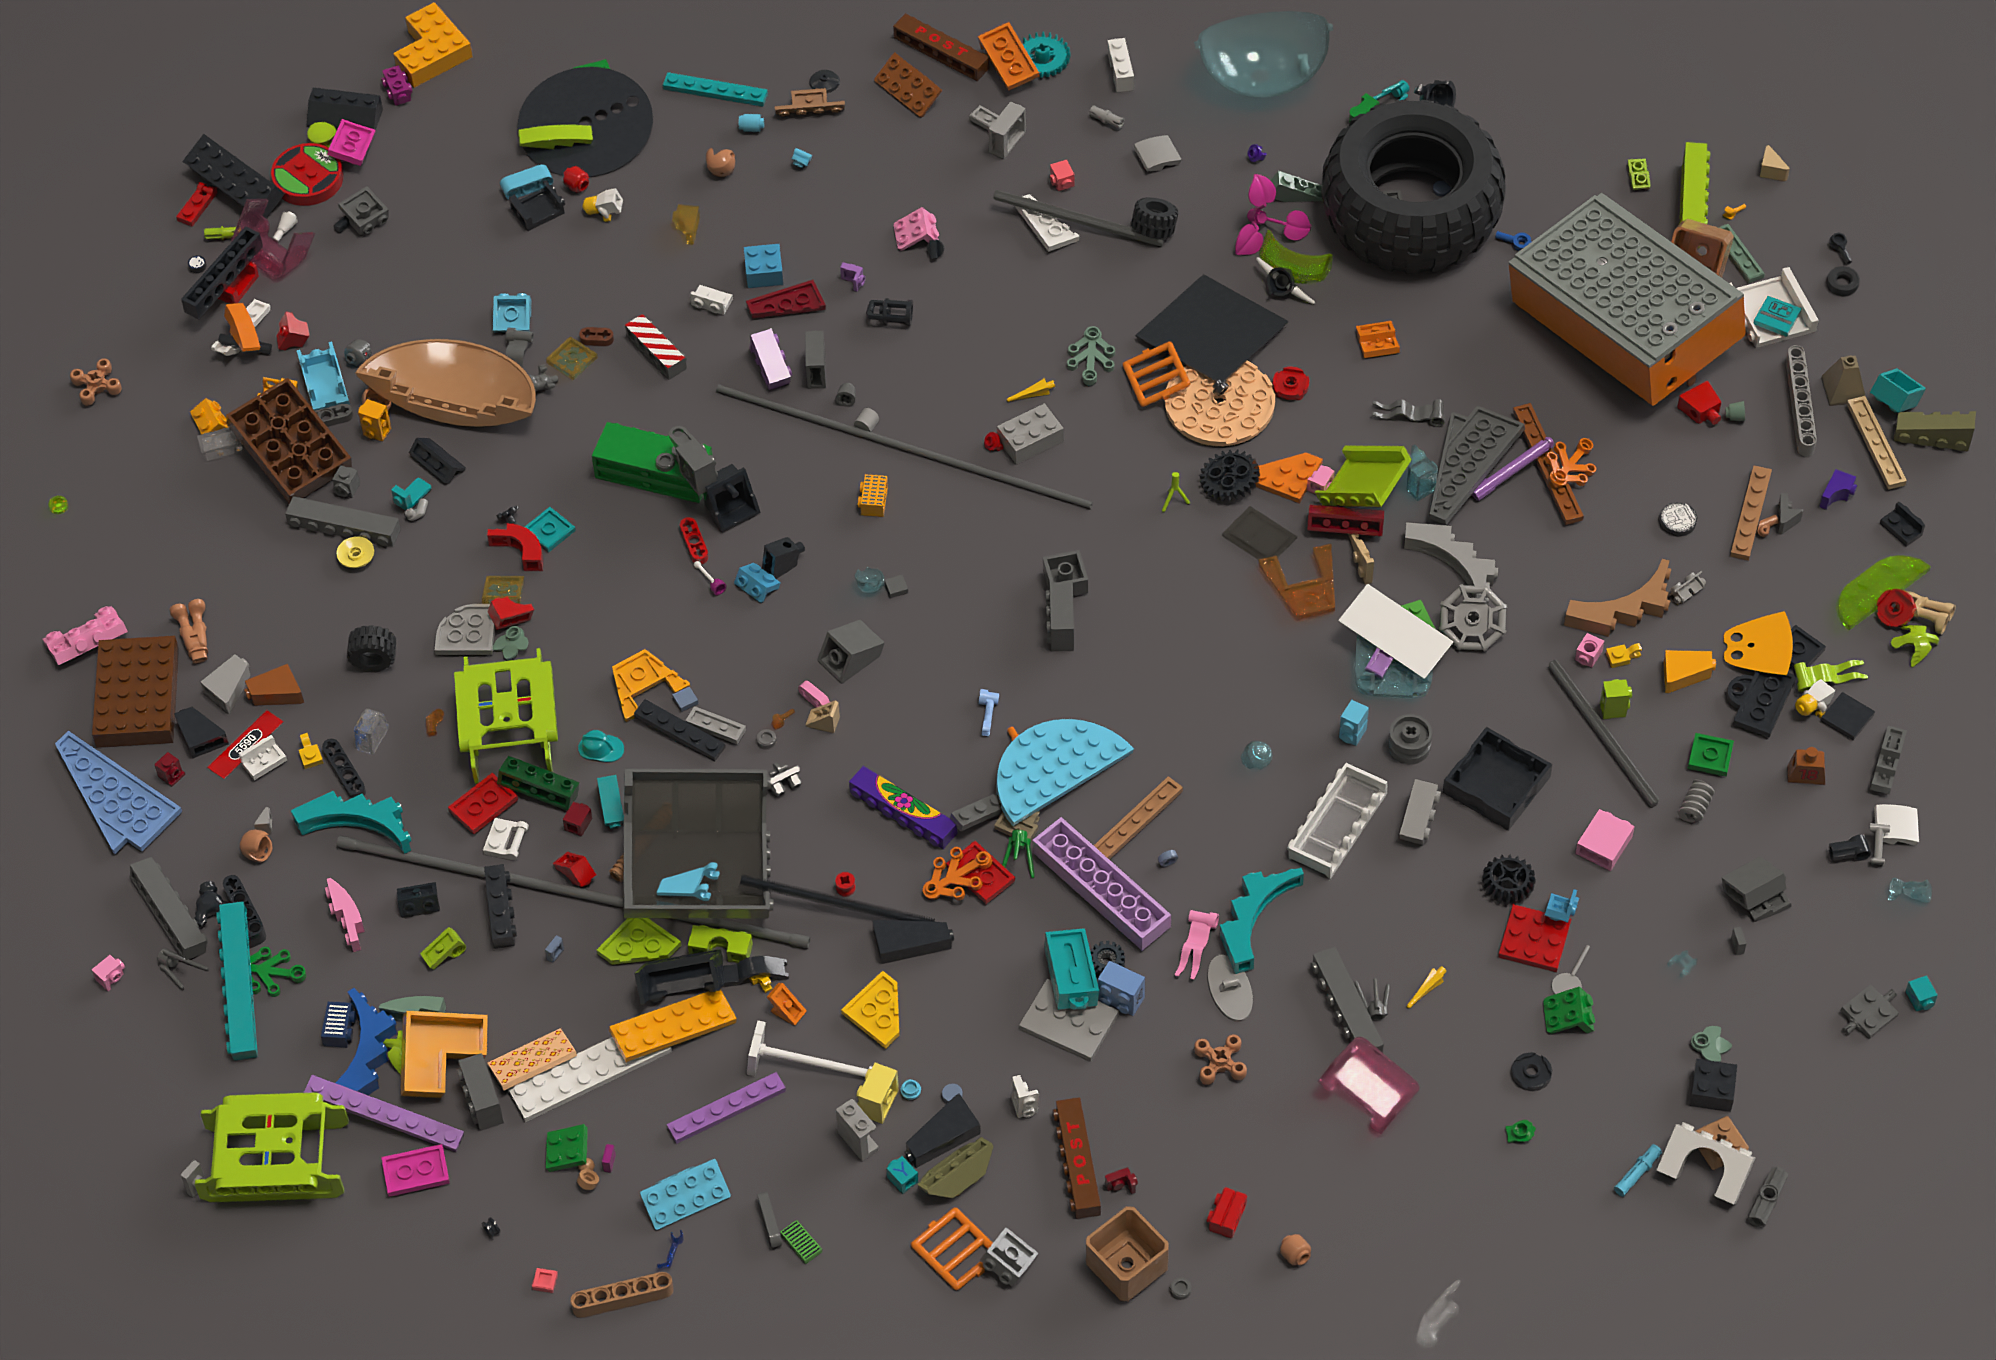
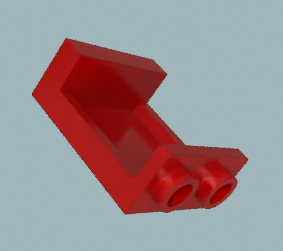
M250 261L218 299L229 304L238 303L259 277L257 266Z

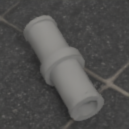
M1095 105L1090 109L1089 115L1091 117L1102 120L1104 124L1109 123L1119 129L1122 128L1125 121L1124 118L1112 114L1110 110L1100 109Z

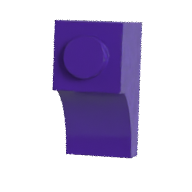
M1835 469L1822 495L1820 507L1827 510L1832 503L1840 500L1848 501L1850 495L1854 496L1858 487L1855 484L1856 476Z

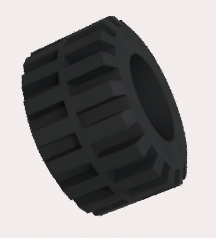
M1154 197L1141 198L1135 203L1131 226L1137 233L1156 239L1167 238L1175 232L1179 212L1174 204L1166 200Z
M369 625L361 626V628L357 627L350 632L347 658L354 667L366 671L385 670L394 663L396 637L388 629Z

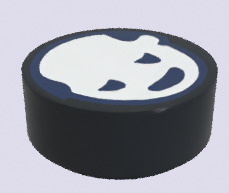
M196 255L188 260L189 269L193 273L203 272L207 267L203 256Z

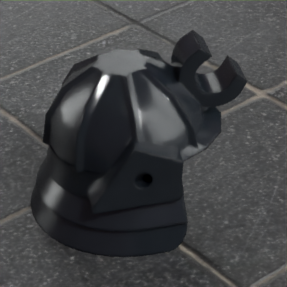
M1435 80L1434 83L1427 84L1426 86L1421 84L1416 86L1414 91L1415 94L1420 95V101L1428 100L1451 107L1455 105L1456 88L1452 81Z

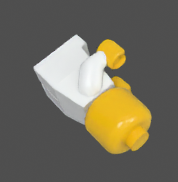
M616 188L609 189L597 196L585 198L582 208L588 215L601 213L603 220L608 222L611 221L610 213H621L623 199Z
M1820 679L1812 685L1809 691L1805 690L1802 696L1795 702L1796 710L1804 716L1810 715L1817 710L1815 715H1819V718H1821L1826 712L1827 705L1831 703L1835 690Z

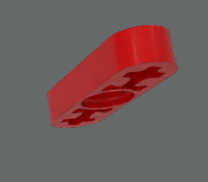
M686 517L680 522V530L694 563L699 561L702 565L708 561V550L696 520ZM687 525L691 527L692 532H689ZM692 538L699 539V542L696 544H692L689 541ZM698 549H699V551H700V554L702 555L701 557H699V555H697V550H698Z

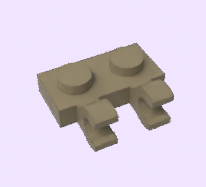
M1002 812L994 825L995 829L1011 837L1013 830H1024L1028 832L1027 838H1030L1032 841L1039 829L1036 824L1040 820V817H1038L1040 812H1035L1026 820L1024 819L1014 826L1011 825Z

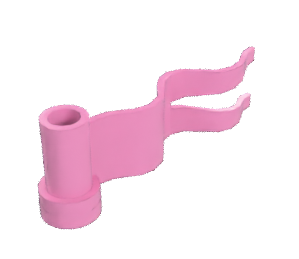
M1194 910L1190 911L1188 921L1192 922L1188 939L1182 948L1180 964L1175 976H1179L1183 972L1190 952L1193 950V966L1190 979H1195L1200 967L1202 951L1208 942L1210 930L1217 928L1219 921L1218 913L1210 912L1208 914Z

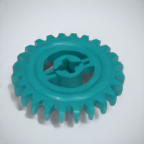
M1044 31L1041 37L1038 36L1037 32L1035 33V38H1032L1031 34H1029V41L1023 37L1022 45L1039 71L1040 78H1043L1044 75L1050 77V74L1054 76L1056 72H1062V69H1065L1067 64H1069L1071 57L1070 47H1068L1067 42L1063 44V38L1058 41L1057 34L1053 39L1051 32L1048 37H1045Z

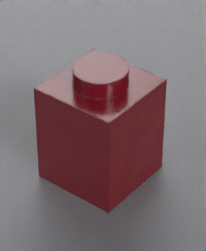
M573 801L563 818L564 830L582 837L593 819L591 808L586 804H579Z

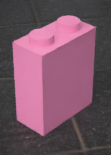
M1599 809L1578 841L1576 854L1611 871L1632 839L1635 826L1631 825L1628 821L1613 816L1609 812Z

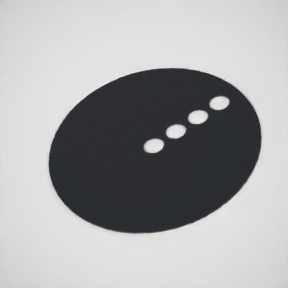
M579 67L557 73L540 83L525 99L519 112L517 128L519 131L520 129L539 126L580 125L579 120L581 118L589 117L592 120V123L589 125L591 126L593 137L591 144L574 142L572 147L555 145L554 149L522 147L536 164L546 165L552 173L563 176L566 169L577 166L585 171L589 177H595L621 168L639 154L647 143L652 131L653 111L650 100L644 90L628 76L602 67ZM637 97L639 103L632 107L627 105V99ZM618 103L623 106V110L620 113H613L611 111V106ZM604 110L608 115L605 119L598 120L595 118L597 111Z

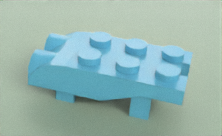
M328 342L329 348L327 350L315 349L308 355H302L300 350H296L314 411L339 404L350 405L332 342Z

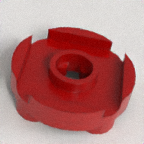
M1285 367L1279 373L1277 371L1273 376L1272 384L1275 395L1287 400L1303 399L1309 389L1308 375L1306 376L1304 371L1297 367ZM1293 381L1294 385H1288L1287 383Z
M1901 589L1887 590L1880 595L1877 601V615L1888 626L1902 627L1913 618L1917 608L1913 597L1907 591ZM1893 604L1900 605L1898 612L1892 611L1894 609L1892 606Z

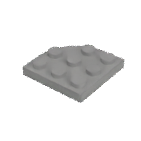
M490 604L461 606L455 609V612L447 618L444 617L436 633L435 655H492L495 625L487 612Z

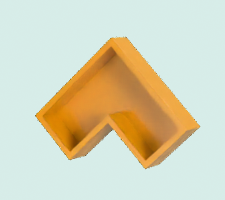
M435 2L405 17L407 30L416 42L393 53L396 66L399 65L401 72L405 71L408 82L414 88L473 57L470 42Z
M406 1011L403 1015L401 1096L441 1098L445 1094L446 1058L465 1059L482 1053L484 1058L487 1055V1015Z

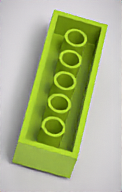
M1686 142L1681 174L1679 224L1686 219L1708 224V219L1705 217L1708 214V205L1705 202H1708L1709 192L1706 190L1709 187V178L1706 175H1709L1710 165L1707 162L1710 160V151H1707V144Z

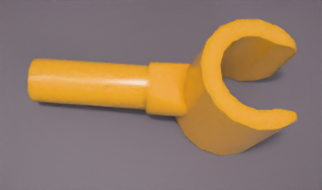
M1743 204L1734 209L1727 206L1724 209L1725 214L1723 216L1732 220L1736 213L1746 208V205Z

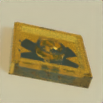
M570 336L546 358V361L574 380L598 358V355Z
M486 576L482 604H490L495 598L507 596L511 601L520 604L525 582L524 576Z

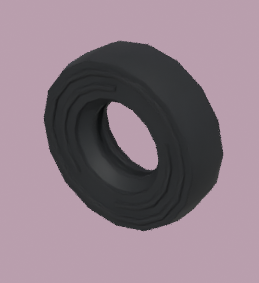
M1835 267L1827 276L1828 289L1836 295H1851L1859 287V275L1850 267ZM1845 277L1850 280V283L1848 285H1841L1837 283L1836 279Z

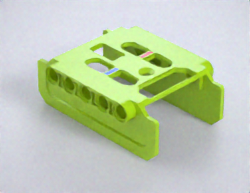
M540 648L536 649V658L469 665L468 657H464V671L454 672L459 747L461 753L470 752L471 769L475 784L479 783L478 756L481 749L540 743L541 748L545 749L547 770L553 772L550 742L558 741L551 661L543 662ZM510 671L512 691L497 693L495 673ZM526 680L530 683L531 696H517L518 682ZM489 685L491 687L492 701L479 702L478 689L480 686ZM532 704L531 720L521 721L519 719L518 706ZM493 709L494 721L491 725L484 726L480 723V710ZM505 717L510 718L508 722L503 721ZM527 727L534 732V739L482 745V737L489 731Z
M319 1093L230 1095L223 1098L222 1105H218L212 1110H201V1118L205 1129L215 1133L211 1176L207 1179L195 1180V1187L200 1199L208 1202L337 1198L344 1194L340 1175H327L322 1173L321 1169L324 1129H341L349 1124L345 1106L323 1102V1096ZM320 1129L318 1163H306L301 1159L302 1130ZM256 1135L255 1147L227 1148L228 1136ZM292 1138L293 1141L292 1143H286V1139ZM272 1153H292L295 1156L294 1161L290 1164L271 1165ZM245 1154H263L262 1165L245 1166L240 1164L239 1160Z

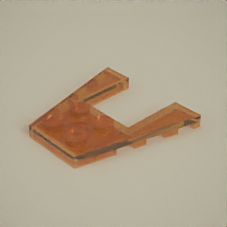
M1331 544L1313 547V555L1322 578L1288 585L1277 556L1259 559L1258 564L1298 619L1335 611Z

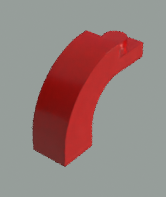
M508 523L507 529H488L489 546L517 548L523 553L522 563L524 571H543L541 545L533 532L523 526Z

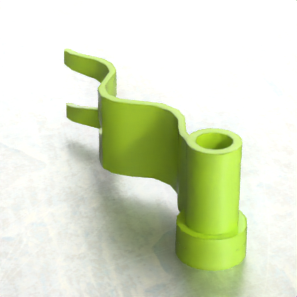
M1850 660L1839 665L1819 664L1811 667H1806L1804 662L1794 665L1798 680V691L1801 693L1805 690L1809 691L1812 685L1820 679L1834 684L1844 683L1852 679H1868L1867 675L1857 672L1837 675V673L1850 667L1864 665L1863 660Z

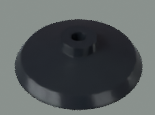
M820 70L810 77L809 85L812 89L826 88V93H830L839 87L840 78L833 71Z

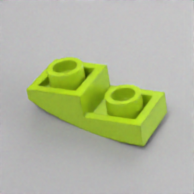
M1646 159L1628 160L1627 166L1632 189H1650L1649 171H1647Z

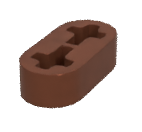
M585 327L579 332L580 342L583 345L609 346L614 342L613 331L609 328Z

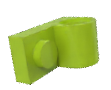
M448 927L420 955L430 968L435 969L448 956L455 958L463 954L466 950V945L457 932Z

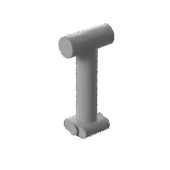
M1870 823L1869 831H1875L1874 858H1871L1870 863L1883 865L1885 864V859H1882L1883 832L1890 833V825Z

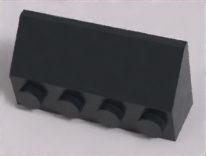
M313 87L308 100L306 125L310 127L317 122H326L334 126L337 131L343 119L376 130L383 111L380 95Z

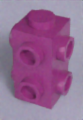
M399 65L382 70L383 78H381L383 87L388 89L386 92L389 100H393L395 106L412 101L410 94L413 91L410 83H406L407 76L405 71L401 72Z

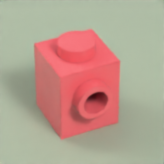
M1067 160L1050 165V181L1052 185L1056 186L1058 191L1075 186V174Z

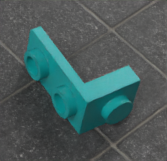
M416 478L405 490L395 485L391 489L393 501L404 510L413 508L432 487L421 478Z

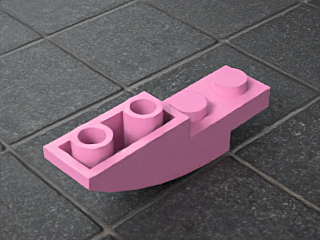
M329 878L327 879L328 887H325L327 898L332 899V903H329L331 915L336 914L337 922L341 921L343 929L348 930V933L345 934L347 946L352 945L353 952L360 951L361 947L357 934L365 932L359 911L345 889Z

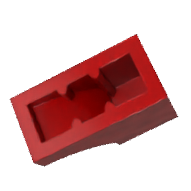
M507 596L492 600L487 612L498 630L531 620L534 608L532 604L523 605L515 603Z
M566 852L553 863L556 870L568 877L573 885L586 886L596 876L586 857Z

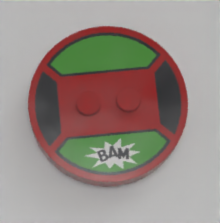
M305 143L290 147L282 152L272 165L271 177L273 184L285 193L282 199L288 203L299 206H311L322 203L333 197L343 183V170L340 159L327 155L329 148L321 144Z

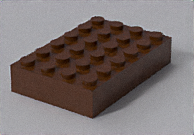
M289 378L284 379L226 414L227 426L289 504L293 496L304 498L330 482L340 466L352 468L351 456Z
M175 636L99 640L92 729L96 748L174 743V713L176 709L179 647Z

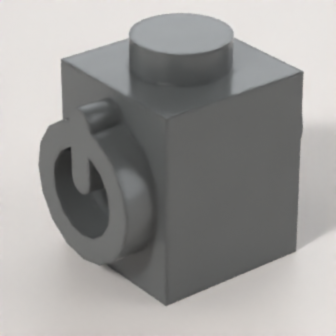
M340 466L332 479L334 492L342 497L348 496L353 498L360 486L358 471L351 467Z

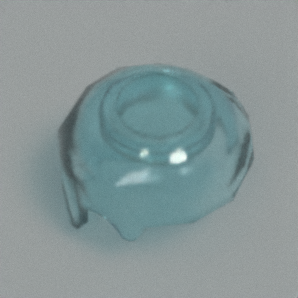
M867 567L863 572L858 569L854 575L858 588L865 593L876 592L885 583L883 572L878 569Z
M1262 741L1250 742L1245 746L1241 755L1242 763L1248 769L1256 767L1260 770L1268 766L1273 757L1270 746Z

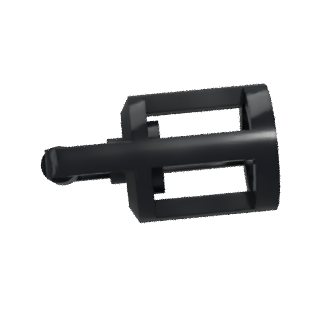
M885 298L884 301L870 300L866 311L867 318L883 320V323L896 322L911 325L913 300L899 301L889 300V298ZM875 306H880L879 314L873 313ZM891 308L906 309V316L892 315Z

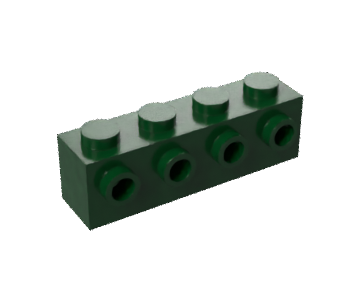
M508 756L499 769L497 784L568 811L573 801L578 797L580 782Z

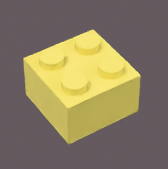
M874 1063L872 1069H868L865 1075L866 1081L864 1085H860L857 1091L858 1105L871 1120L883 1124L899 1091L897 1070Z

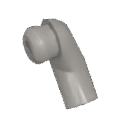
M420 499L417 509H407L405 511L407 519L415 521L423 517L428 501Z

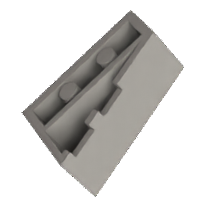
M1415 779L1400 831L1401 840L1423 845L1424 840H1428L1431 831L1429 828L1430 821L1433 822L1436 813L1434 809L1441 796L1437 784Z

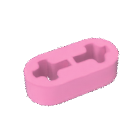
M804 681L798 686L800 694L816 708L830 703L828 697L809 681Z

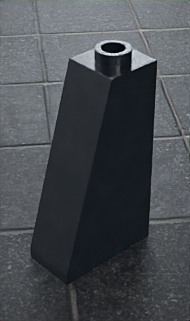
M872 921L873 933L882 964L952 949L951 941H954V934L952 929H948L947 922Z
M960 1093L955 1095L906 1142L905 1156L910 1163H914L916 1168L981 1134L980 1123Z

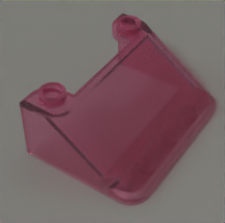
M1356 1037L1331 1063L1318 1080L1328 1091H1332L1337 1086L1341 1087L1371 1112L1374 1117L1371 1119L1370 1126L1380 1134L1387 1129L1419 1091V1084L1415 1079L1363 1037Z

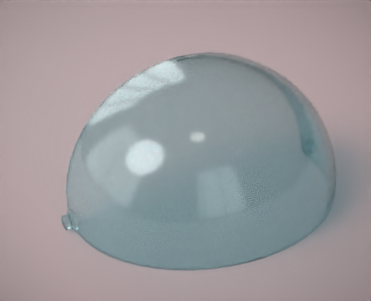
M1282 11L1252 14L1229 19L1206 28L1200 33L1199 40L1195 42V49L1199 48L1207 71L1225 88L1251 97L1278 96L1302 86L1320 69L1328 52L1329 33L1333 31V25L1329 24L1323 16L1308 12Z

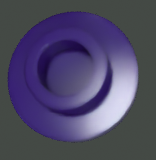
M1252 144L1248 149V157L1252 162L1264 160L1267 153H1262L1263 148L1257 144Z

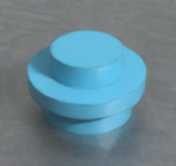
M907 1080L901 1086V1094L906 1099H916L921 1093V1086L915 1080Z

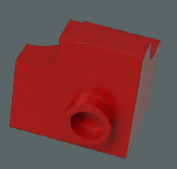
M285 312L279 322L280 329L276 335L278 349L286 350L292 346L303 347L309 338L307 322L299 321L291 312Z

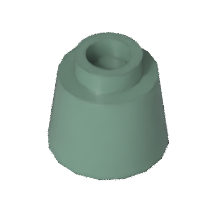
M1744 401L1731 403L1729 407H1725L1726 418H1730V421H1745Z

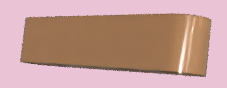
M659 1272L578 1291L571 1297L573 1313L577 1317L584 1318L668 1298L673 1293L672 1278L666 1272ZM663 1283L668 1284V1285L665 1286V1287H660V1286H659L660 1284H663ZM642 1288H646V1289H647V1290L644 1291V1292H640V1291H639V1290L642 1289ZM621 1293H626L623 1297L618 1296ZM600 1298H606L604 1301H597ZM579 1303H586L583 1306H577Z

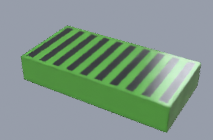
M797 1220L780 1231L781 1236L805 1264L822 1253V1248Z

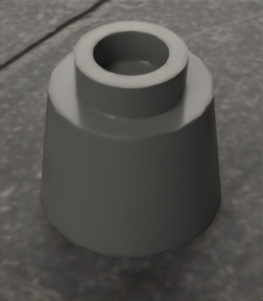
M851 383L842 384L835 397L836 402L845 407L854 405L856 402L855 387Z

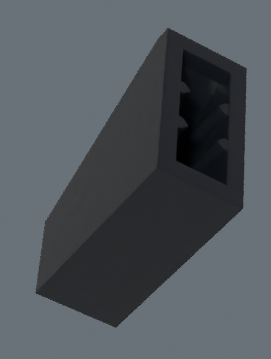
M194 707L182 709L174 713L177 725L192 758L229 745L225 731Z

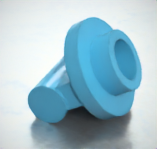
M796 148L791 159L794 161V165L803 168V166H808L812 155Z

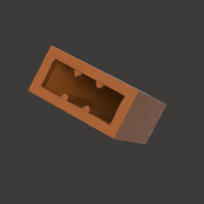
M288 664L245 680L247 687L244 689L245 695L248 700L252 699L254 706L304 703L302 692Z

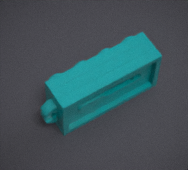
M1085 928L1045 932L1044 950L1057 1009L1072 1008L1075 1010L1097 1006L1099 988Z

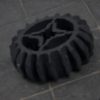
M1509 854L1508 858H1505L1501 855L1500 859L1494 857L1493 862L1489 861L1487 863V867L1483 870L1482 886L1483 889H1486V894L1491 895L1492 900L1498 899L1499 904L1502 901H1506L1508 905L1512 901L1516 905L1518 900L1523 902L1525 897L1529 898L1531 892L1534 891V884L1536 883L1535 872L1531 870V864H1526L1525 859L1520 861L1519 856L1512 858L1511 854ZM1498 873V880L1495 881L1493 877ZM1523 878L1524 883L1519 886L1518 882Z

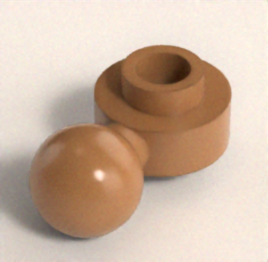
M587 1158V1164L578 1166L580 1174L577 1178V1183L585 1190H593L599 1182V1176L593 1171L595 1168L594 1161Z

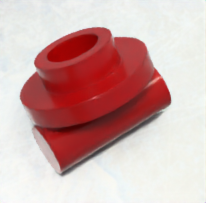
M989 432L986 435L984 445L988 450L993 451L997 449V451H1001L1004 448L997 433Z

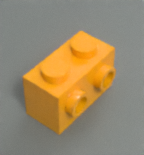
M367 399L358 410L363 435L383 442L391 430L387 406Z

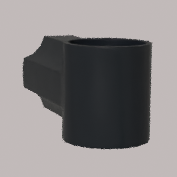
M1862 834L1855 835L1847 841L1829 843V855L1833 861L1849 858L1862 861L1871 856L1866 836Z

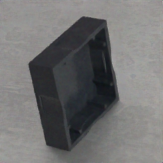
M1486 727L1471 745L1465 757L1458 761L1444 779L1443 793L1509 831L1551 777L1553 764L1528 750L1518 747L1506 737Z

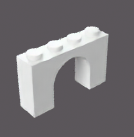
M1683 1122L1682 1125L1676 1124L1657 1171L1677 1179L1688 1155L1693 1150L1700 1147L1713 1149L1721 1156L1724 1163V1174L1715 1196L1736 1204L1755 1160V1157L1751 1156L1752 1152L1744 1148H1740V1150L1732 1148L1733 1144L1723 1139L1720 1142L1712 1139L1714 1135L1702 1131L1700 1134L1693 1131L1694 1126Z

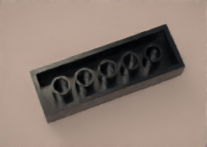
M204 133L182 161L262 221L268 217L285 194L276 185Z

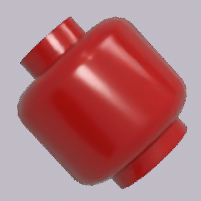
M573 166L565 170L563 183L570 190L582 192L588 187L589 176L581 168Z

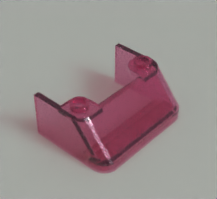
M247 199L231 242L245 226L259 232L263 248L255 255L251 262L272 278H282L306 258L315 233H294L288 249H285L267 236L270 225L268 220L262 215L268 200Z

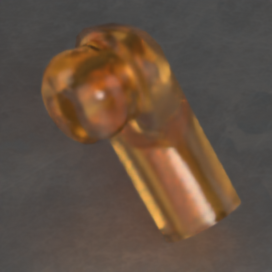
M436 709L426 718L427 734L429 736L437 734L436 726L442 721L444 716L442 709Z

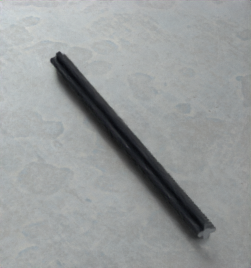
M742 874L740 879V885L743 884V886L755 887L764 891L767 889L769 892L772 890V892L777 894L778 892L781 895L784 893L786 896H796L798 899L813 900V902L825 903V905L837 906V908L842 906V909H849L851 911L854 909V912H861L863 914L866 912L868 915L871 913V916L875 917L878 915L880 918L883 916L885 919L888 917L890 920L895 919L897 921L935 922V918L932 920V917L930 919V917L926 916L925 919L923 915L921 917L918 914L915 916L914 913L913 916V913L911 914L910 912L908 915L906 911L904 913L903 911L901 913V910L896 912V909L891 911L889 907L887 909L886 907L884 909V906L879 908V905L874 907L872 903H868V905L867 902L862 904V901L857 903L855 899L850 901V898L849 900L846 898L845 900V897L844 899L840 896L838 898V895L837 897L836 895L833 897V894L828 896V893L827 895L824 892L821 894L819 891L816 893V890L814 892L811 889L809 892L807 888L805 890L802 887L799 889L798 886L797 889V886L795 887L794 885L792 888L790 884L788 886L787 884L785 886V883L783 884L782 882L781 885L780 882L775 884L773 880L771 882L770 880L768 882V879L763 881V878L758 880L756 876L751 878V875L746 877V874L745 876Z

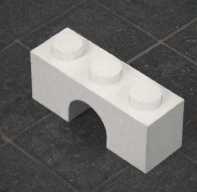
M1125 38L1108 40V58L1110 67H1113L1116 92L1134 90V75Z

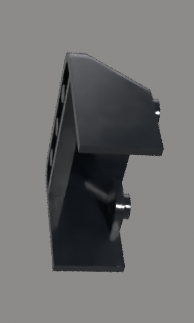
M721 949L644 963L634 973L641 1005L645 1004L648 1000H651V1003L662 1001V997L671 993L699 988L709 989V992L721 990L724 986Z

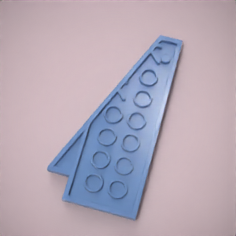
M70 731L66 732L55 743L58 752L114 854L127 842L143 851L182 813L181 807Z

